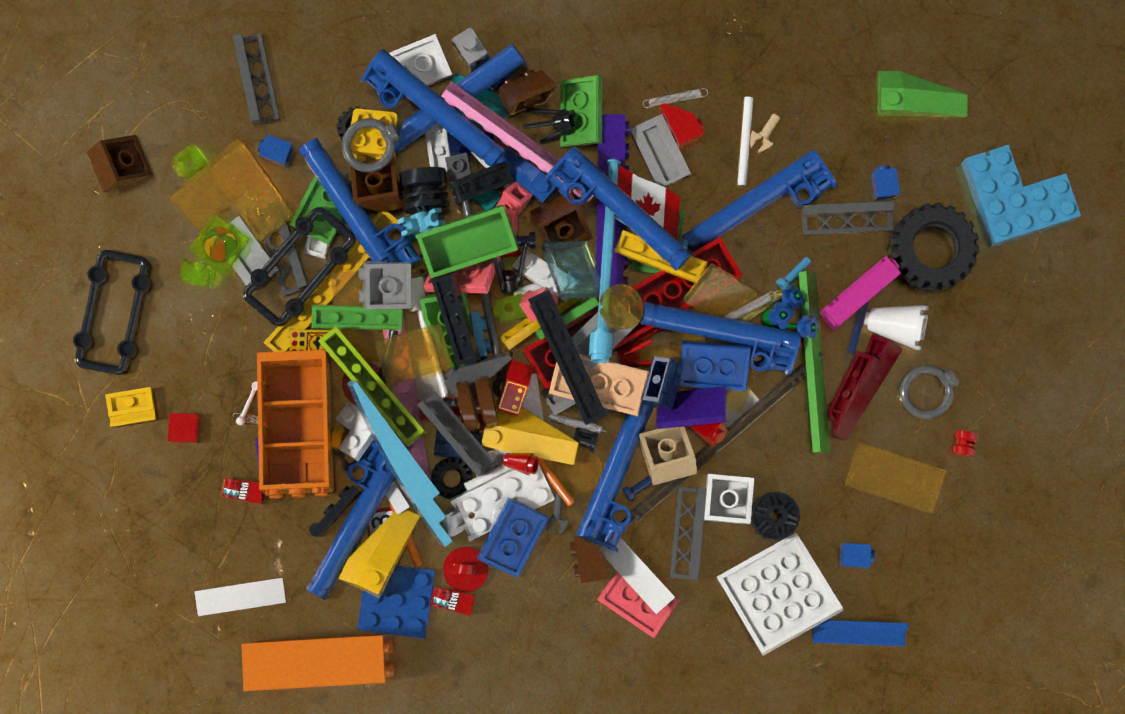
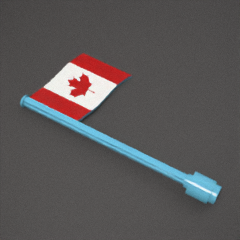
M609 159L607 161L608 177L677 240L680 197L666 187L640 178L620 166L619 160ZM605 207L598 322L595 332L590 333L589 356H591V362L609 363V358L612 357L613 334L609 333L607 325L615 219L625 224L607 207Z

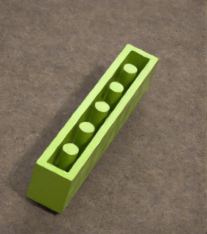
M336 326L319 340L320 344L352 381L358 383L385 421L408 447L426 433Z

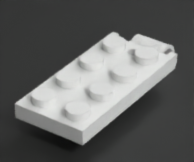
M540 466L536 474H530L529 476L512 469L468 492L465 491L451 498L450 502L454 505V508L444 511L443 514L446 518L441 521L448 536H455L465 530L470 542L490 532L508 497L533 509H537L555 500ZM470 512L474 513L473 517H469Z

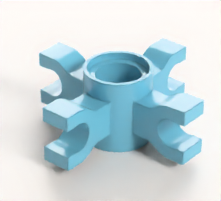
M433 208L429 212H419L410 217L400 218L398 224H404L402 226L404 228V231L401 232L402 236H409L413 242L417 239L416 234L418 232L445 224L444 216L438 215L442 212L441 208Z

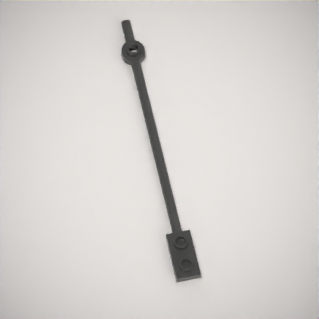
M467 152L445 157L450 182L472 174ZM466 184L461 185L464 194L469 192ZM452 189L453 200H454V202H455V199H454V198H455L456 196H455V193H454V191H453V189ZM470 199L462 202L464 217L472 215ZM489 292L480 293L493 355L500 354L502 352ZM505 366L497 372V378L492 384L493 392L498 397H500L501 393L500 384L504 381L506 373Z

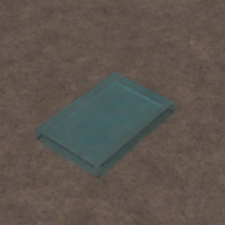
M586 241L543 243L542 251L560 299L599 297L600 278Z

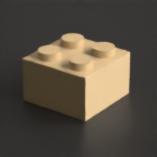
M684 426L656 429L639 434L641 451L653 485L697 474L696 458Z

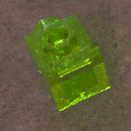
M194 143L172 158L176 164L172 168L180 178L185 176L187 180L204 167L210 165ZM193 161L194 164L187 168V163Z
M183 258L179 281L183 284L209 289L210 283L213 284L216 271L207 268L208 264L194 261V265H192L190 260Z
M522 293L495 300L497 306L492 307L495 320L500 319L501 324L527 318L519 305L523 298ZM506 305H512L513 311L506 312Z

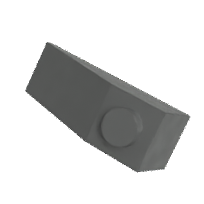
M507 351L481 358L477 362L461 364L458 368L453 366L445 374L447 378L444 381V385L458 397L456 383L468 380L474 393L476 391V378L488 375L490 379L513 358V353Z

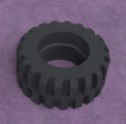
M930 203L923 204L919 208L912 209L896 225L889 241L891 244L889 256H892L900 267L898 270L901 272L898 276L900 279L904 278L907 280V285L910 287L916 286L918 290L924 292L926 290L939 292L940 290H947L957 285L971 272L972 267L977 262L976 255L979 253L977 241L979 238L978 234L972 230L975 227L972 221L968 223L965 219L966 215L962 211L957 213L955 207L951 205L943 207V203H935V205H930ZM937 228L944 231L950 237L954 246V256L946 266L931 268L918 260L914 253L913 242L921 230Z

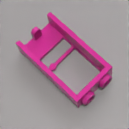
M885 256L819 313L820 317L833 331L837 329L901 273L898 270L900 268L898 263L893 258L888 259Z

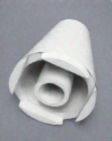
M928 306L871 308L870 312H866L864 325H868V330L912 349L921 350L922 346L918 345V342L924 340L928 315H924V310H928Z

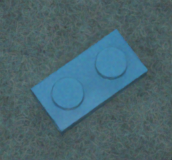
M479 311L471 312L473 332L480 358L487 357V352H491L489 338L484 339L483 330H487L485 316H480Z

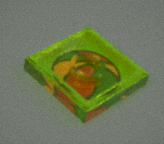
M212 213L188 250L221 275L226 276L250 241V238L216 213Z

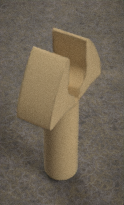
M772 114L761 132L756 133L752 131L750 135V149L755 141L763 139V146L759 149L758 154L768 150L773 145L769 141V135L780 120L777 114Z

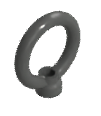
M361 119L353 123L345 132L342 140L343 155L348 164L354 169L366 173L376 172L384 168L391 161L395 151V142L400 140L401 137L393 123L386 125L377 119ZM367 127L379 130L386 142V150L382 158L370 164L358 161L351 150L353 136L359 130Z
M933 365L917 366L904 376L900 385V399L905 409L913 416L921 419H933L941 416L949 409L954 399V387L959 384V381L951 369L944 371ZM922 374H932L938 377L945 388L943 402L932 410H922L916 407L909 397L911 382Z

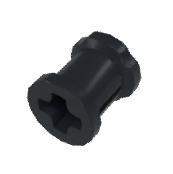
M576 427L573 439L579 442L580 447L588 448L590 452H594L598 432L593 434Z

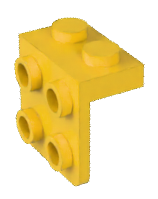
M355 109L353 111L351 125L361 119L372 118L386 125L393 123L397 127L398 116L395 112ZM367 127L359 130L353 136L351 150L354 157L360 162L381 159L386 150V142L379 130Z

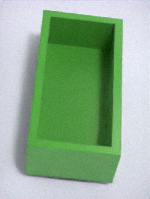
M505 204L416 234L431 278L519 249Z

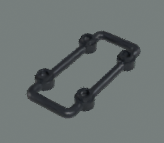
M314 208L306 217H301L296 221L293 233L262 269H255L251 273V281L243 290V299L274 326H284L293 316H299L303 312L305 301L336 265H342L346 262L348 251L355 244L356 238L354 233L325 208ZM318 216H321L347 240L341 247H335L331 250L330 260L297 298L287 301L286 311L278 318L252 296V293L257 287H263L268 283V274L302 235H308L312 232L313 222Z
M103 250L97 255L95 266L88 270L87 276L91 281L85 313L81 331L76 333L73 338V344L77 348L75 362L80 368L121 375L127 370L130 358L136 355L137 347L133 341L144 293L151 287V281L147 277L149 262L145 257ZM105 259L140 265L139 274L135 275L131 282L135 294L125 340L121 341L117 347L118 354L121 356L119 366L84 360L85 351L93 344V339L89 332L99 286L107 279V272L104 269Z

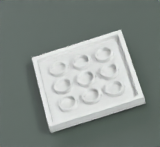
M797 533L790 535L717 576L719 583L763 656L843 611V607Z

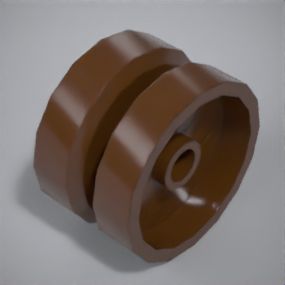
M488 375L476 378L475 387L477 393H473L471 383L468 380L456 383L459 410L467 431L479 429L480 421L478 414H482L484 424L487 427L499 424Z

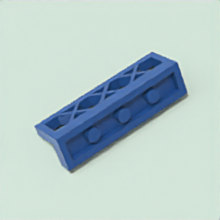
M826 620L813 627L812 643L905 646V630H908V623Z

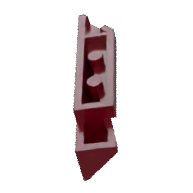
M872 334L866 353L857 351L828 409L829 418L833 420L835 428L832 431L834 435L842 440H847L901 354L902 348L887 338Z

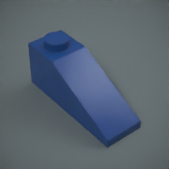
M505 148L504 154L496 164L506 161L514 182L516 181L533 195L532 198L540 205L547 203L558 188L551 181L546 182L544 180L546 176L544 173L509 148Z

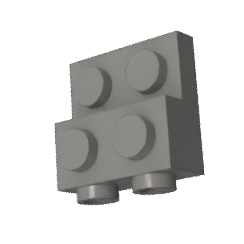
M363 261V267H359V281H363V289H359V303H363V307L366 310L411 308L410 262Z

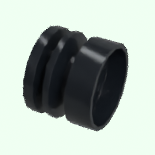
M420 167L399 173L401 190L411 191V193L402 196V202L406 203L403 205L404 213L429 212L433 208H441L444 211L450 208L449 201L445 200L449 197L448 192L438 190L447 185L445 168Z
M771 492L764 494L756 499L752 505L750 526L755 534L762 539L770 541L785 539L793 534L799 525V507L794 499L785 493ZM774 510H777V514H781V518L777 519L776 522H774L773 518H770V514L774 513Z

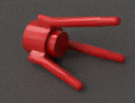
M656 327L632 343L625 345L624 348L619 349L617 352L621 364L625 366L630 365L633 368L651 365L652 360L637 361V359H640L638 350L652 344V339L646 342L643 341L663 328Z

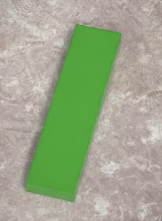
M312 305V328H334L336 326L338 329L403 330L404 309L366 310L363 306Z

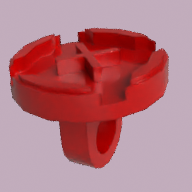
M460 547L450 552L446 557L443 565V575L447 584L454 590L471 592L481 587L486 581L488 564L477 559L479 554L477 549Z

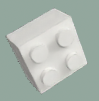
M708 474L706 477L704 521L749 525L751 523L754 478Z

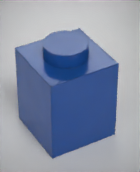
M266 134L265 139H261L257 151L262 160L287 168L295 147L291 142Z
M889 165L877 167V170H874L871 174L874 200L898 198L900 190L897 168L890 169Z
M841 543L840 566L870 568V563L874 564L875 550H871V545Z

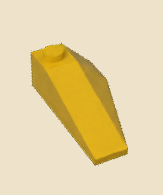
M496 400V402H495V407H496V409H497V405H498V401H499V400ZM524 407L521 408L518 417L496 410L499 424L488 427L485 425L482 446L512 453H533L534 456H538L541 459L571 465L575 464L579 442L544 422L538 416L528 412Z
M407 509L400 514L394 511L348 558L338 579L380 598L420 516Z

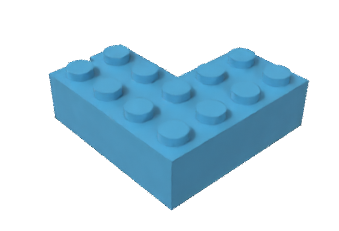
M1009 145L990 150L987 154L984 152L965 158L961 163L990 247L1075 221L1081 216L1066 173L1023 187Z

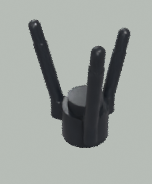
M528 108L525 110L531 113L556 115L549 121L522 126L523 129L553 125L555 130H559L541 139V144L561 135L570 134V129H574V116L567 109Z
M527 242L523 244L517 275L513 270L504 269L502 256H499V263L496 257L492 258L500 282V290L503 293L516 292L518 284H523L522 275L527 254Z

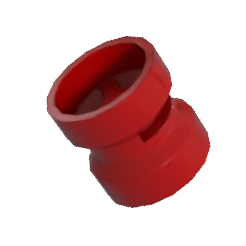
M956 430L955 438L957 442L953 446L952 453L975 457L976 449L974 446L978 441L979 434Z

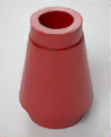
M506 453L503 465L529 476L530 474H536L539 467V457L534 456L533 453Z

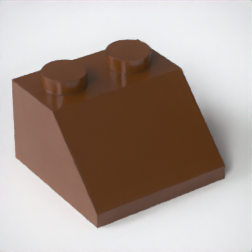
M530 70L519 79L509 78L503 81L498 94L508 116L549 101L557 86L542 70L537 72Z
M136 135L100 140L87 151L103 193L123 189L153 175Z
M394 156L384 168L376 172H361L350 166L354 205L379 212L403 209L399 168ZM379 159L364 161L362 163L370 164L378 161Z
M563 195L529 211L553 258L593 238L580 207L570 204Z

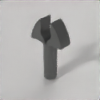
M555 492L553 513L545 526L549 534H551V525L557 519L560 525L558 535H560L566 529L569 521H565L561 517L563 499L558 492Z

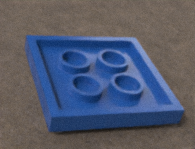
M396 565L380 598L365 591L362 592L357 630L426 639L435 570Z

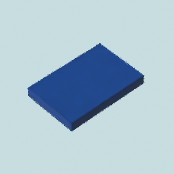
M682 341L680 364L684 367L680 376L679 386L694 388L726 386L727 390L747 391L751 346Z
M508 497L477 559L518 578L548 522L549 516Z

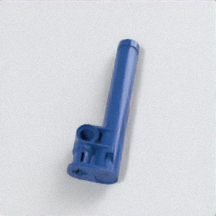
M511 44L460 80L456 85L475 98L488 88L493 91L499 89L502 85L501 83L512 76V72L522 65L527 67L528 63L519 50ZM421 109L396 127L401 139L395 142V152L398 153L404 149L405 146L411 144L438 123Z
M385 49L380 50L373 58L360 81L362 83L367 82L376 89L380 102L385 107L393 108L407 97L476 156L484 160L491 168L502 157L505 149L497 145L493 139L457 109L449 105L445 99Z
M318 138L310 140L299 149V152L305 158V161L372 261L410 262L412 267L423 259V255H418L411 245L412 241L409 236H401L397 241L389 238V234L393 230L404 231L401 225L391 224L379 231L364 207L354 205L352 189L326 150L322 148Z
M575 146L545 176L544 180L546 182L551 181L559 189V193L574 206H581L592 195L596 196L661 258L670 263V266L675 271L679 270L691 257L692 254L687 249H684L672 235ZM575 189H580L583 192L582 197L578 200L571 198V193Z
M811 150L692 228L691 231L684 233L682 238L688 241V248L691 252H694L721 237L786 193L796 206L802 208L804 205H809L821 197V193L830 187L834 189L838 187L837 182L817 152ZM798 192H807L809 199L806 201L800 200Z
M649 302L644 303L641 312L640 322L643 325H652L653 327L751 346L750 365L755 371H771L776 369L784 371L785 375L792 373L801 340V335L798 332L659 304L655 305ZM763 355L761 360L754 361L756 356Z
M641 401L638 416L626 414L576 533L577 536L615 552L619 551L617 544L621 535L625 534L631 519V513L628 508L614 501L640 442L639 434L644 433L654 409L648 403ZM618 510H623L627 514V520L623 523H618L614 519V514ZM614 532L613 539H612L611 543H609L610 537H611L612 533Z
M371 442L360 460H354L348 468L347 474L349 479L363 487V490L312 577L313 580L310 581L306 590L324 600L330 594L329 591L334 587L348 558L355 550L395 479L374 442ZM357 467L363 468L365 472L364 477L360 480H356L353 477V471Z

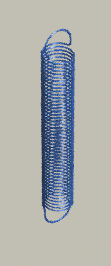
M866 302L858 311L856 317L859 315L863 307L866 305L865 309L863 310V312L861 313V315L859 316V318L853 326L854 328L857 322L863 316L860 323L852 333L850 339L859 327L860 329L862 328L869 302ZM860 329L858 330V332L856 333V335L854 336L853 340L847 348L848 350L851 344L856 339L855 343L848 352L851 353V351L853 350L852 353L854 354V357L856 353L855 349L858 345L857 336H860L861 334Z

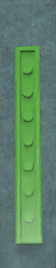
M802 271L799 272L800 292L805 301L804 305L801 306L802 317L804 315H808L810 318L816 316L818 320L815 338L804 337L813 453L830 452L816 273Z

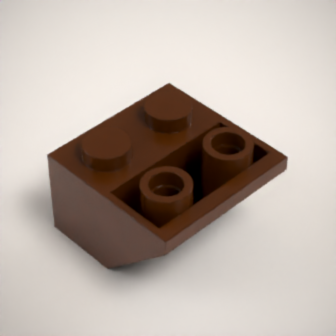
M579 536L574 537V542H570L572 557L577 556L578 565H573L575 579H580L581 583L608 579L605 555Z

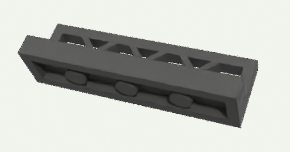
M241 33L233 35L251 122L255 126L280 120L262 34L243 37ZM258 40L259 49L253 55L247 51L246 43ZM255 61L260 62L264 66L260 76L255 75L251 71ZM260 81L266 84L269 89L264 98L256 94L255 90ZM266 103L273 108L274 115L261 118L260 110Z
M279 201L270 203L271 207L255 212L270 257L274 255L273 249L276 251L279 249L271 245L270 242L274 232L281 235L283 243L291 235L282 204ZM274 213L276 222L273 228L264 224L263 215ZM266 228L271 230L269 235L267 233ZM295 244L286 254L290 261L287 270L278 266V264L276 265L279 269L276 275L284 297L303 291L308 285ZM280 270L283 271V272H285L283 278H282V275H281ZM288 274L295 277L298 287L286 289L284 282Z
M894 201L804 205L801 209L803 236L893 231L892 212L894 211ZM877 214H887L888 226L879 227L872 220ZM855 215H861L868 222L863 227L856 228L850 220ZM838 216L845 223L840 229H834L827 222L832 217ZM816 217L823 223L817 230H808L807 218Z
M437 392L433 393L424 402L421 401L417 404L477 477L495 462L475 437L466 430L464 424Z
M678 487L670 578L698 580L706 488ZM683 492L696 493L695 503L689 508L682 502ZM681 505H682L683 508L686 510V511H684L682 514H681ZM695 506L693 515L690 510ZM688 512L693 519V526L685 531L680 525V518ZM679 528L683 532L681 536H679ZM691 530H692V538L688 535V532L691 531ZM686 535L691 542V548L683 554L677 546L678 540ZM677 551H678L681 556L676 560ZM689 552H690V560H688V559L686 558V555H687ZM682 558L689 565L688 575L675 573L676 563Z

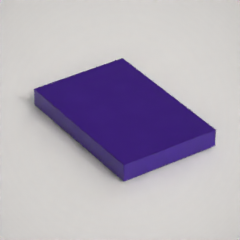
M726 386L677 391L672 410L657 409V428L664 429L726 422Z

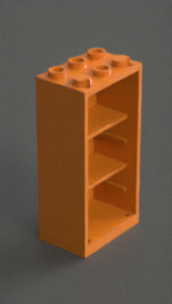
M326 350L257 353L259 490L266 496H269L270 499L283 498V494L292 495L293 498L306 497V493L315 494L316 497L329 496L328 492H334L331 357Z
M388 634L241 644L243 691L386 683L391 680V676H394V662H390L389 653L393 652V641L389 639Z

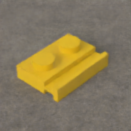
M152 387L105 394L110 427L157 420Z

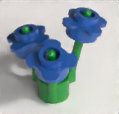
M794 285L790 286L789 290L783 291L782 302H776L773 308L767 309L763 313V321L767 326H778L780 329L797 328L798 333L802 337L809 336V338L813 339L818 329L816 316L810 318L808 315H804L799 319L798 323H788L789 319L794 316L793 310H797L799 305L802 306L805 303L801 292Z

